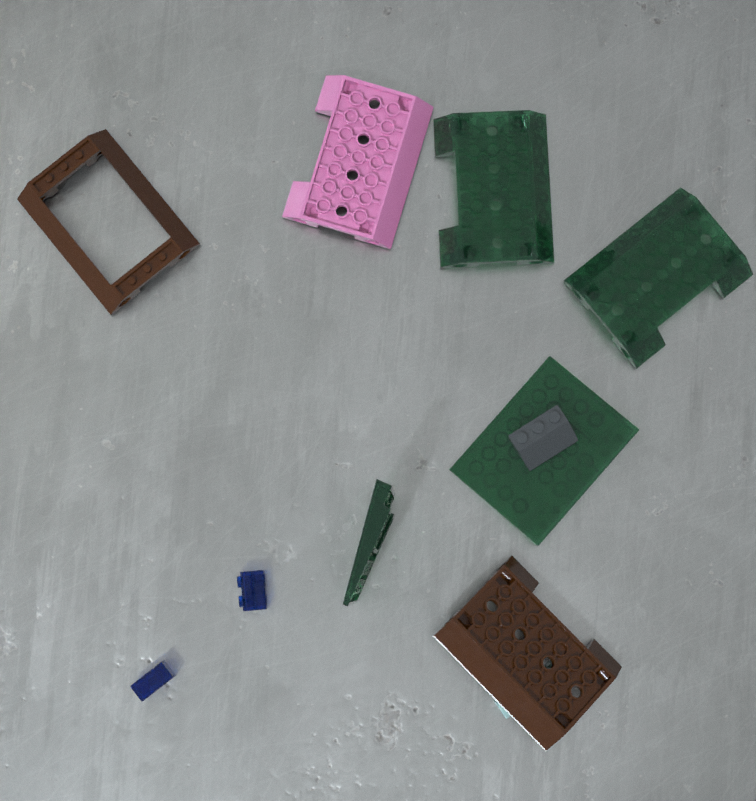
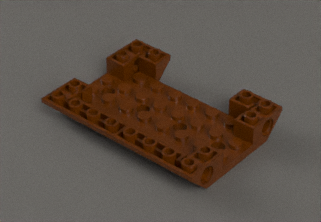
M510 556L486 581V584L433 637L547 751L566 735L617 678L622 666L595 639L585 647L533 594L539 582L513 556ZM488 601L495 603L496 610L494 612L488 610ZM517 629L524 633L523 640L516 638L515 631ZM545 658L550 659L552 662L550 669L543 665ZM573 687H577L580 690L578 698L574 697L571 693Z

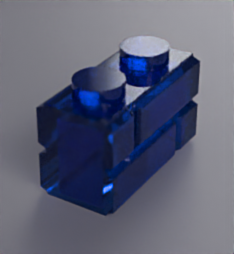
M265 570L240 572V576H237L238 588L242 590V596H239V607H243V611L268 609Z
M164 660L130 687L138 698L144 701L176 675Z

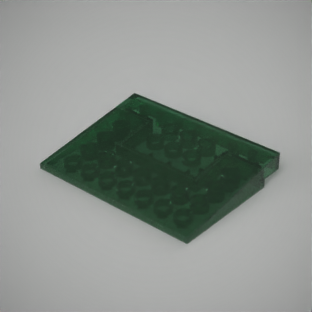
M549 356L449 470L521 534L526 536L533 544L539 546L635 436L639 429ZM558 405L579 441L529 472L510 443L508 435Z
M376 479L343 605L347 607L356 604L395 517V514L391 513L392 509L390 508L396 496L395 491L391 485Z

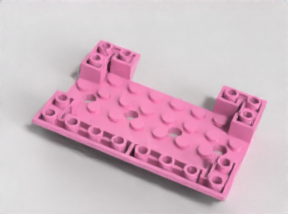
M326 75L315 112L331 116L311 182L293 181L282 218L319 228L320 225L354 235V238L357 240L391 249L434 107L414 95L345 75ZM372 100H377L380 103L377 109H372L369 106ZM363 135L369 138V142L364 145L358 142V138ZM350 171H355L358 177L355 180H350L347 174ZM345 207L347 209L346 215H337V208Z

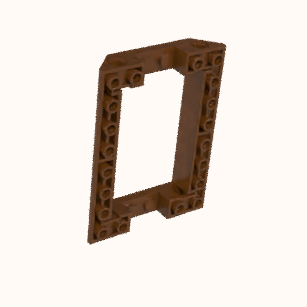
M106 129L88 135L29 181L17 198L110 315H113L141 292L139 289L167 266L172 268L200 245ZM102 154L170 237L113 284L107 281L43 202L46 198H51L59 191L56 188L85 164L88 167L93 165Z

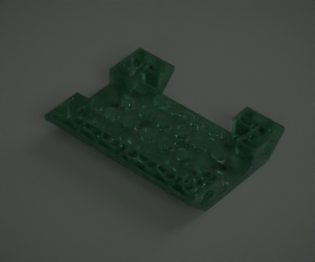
M531 110L452 113L433 119L435 157L454 156L455 153L458 226L439 230L440 267H478L482 263L516 262V265L554 263L546 114ZM495 127L497 134L494 136L489 135L487 128ZM489 165H498L499 171L497 173L490 172ZM493 201H498L501 204V208L493 210L490 204ZM499 238L503 241V246L496 248L493 246L492 241Z
M680 187L566 278L564 282L584 307L594 312L614 337L612 341L637 369L666 345L657 328L709 285L712 284L724 299L750 278L753 272L746 256L697 197ZM705 234L710 237L709 244L702 243V235ZM673 258H678L681 261L679 268L672 266L671 260ZM649 282L652 285L651 291H644L642 283ZM619 305L622 308V314L615 315L612 312V307Z

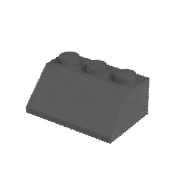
M558 405L508 435L510 443L529 472L579 441Z

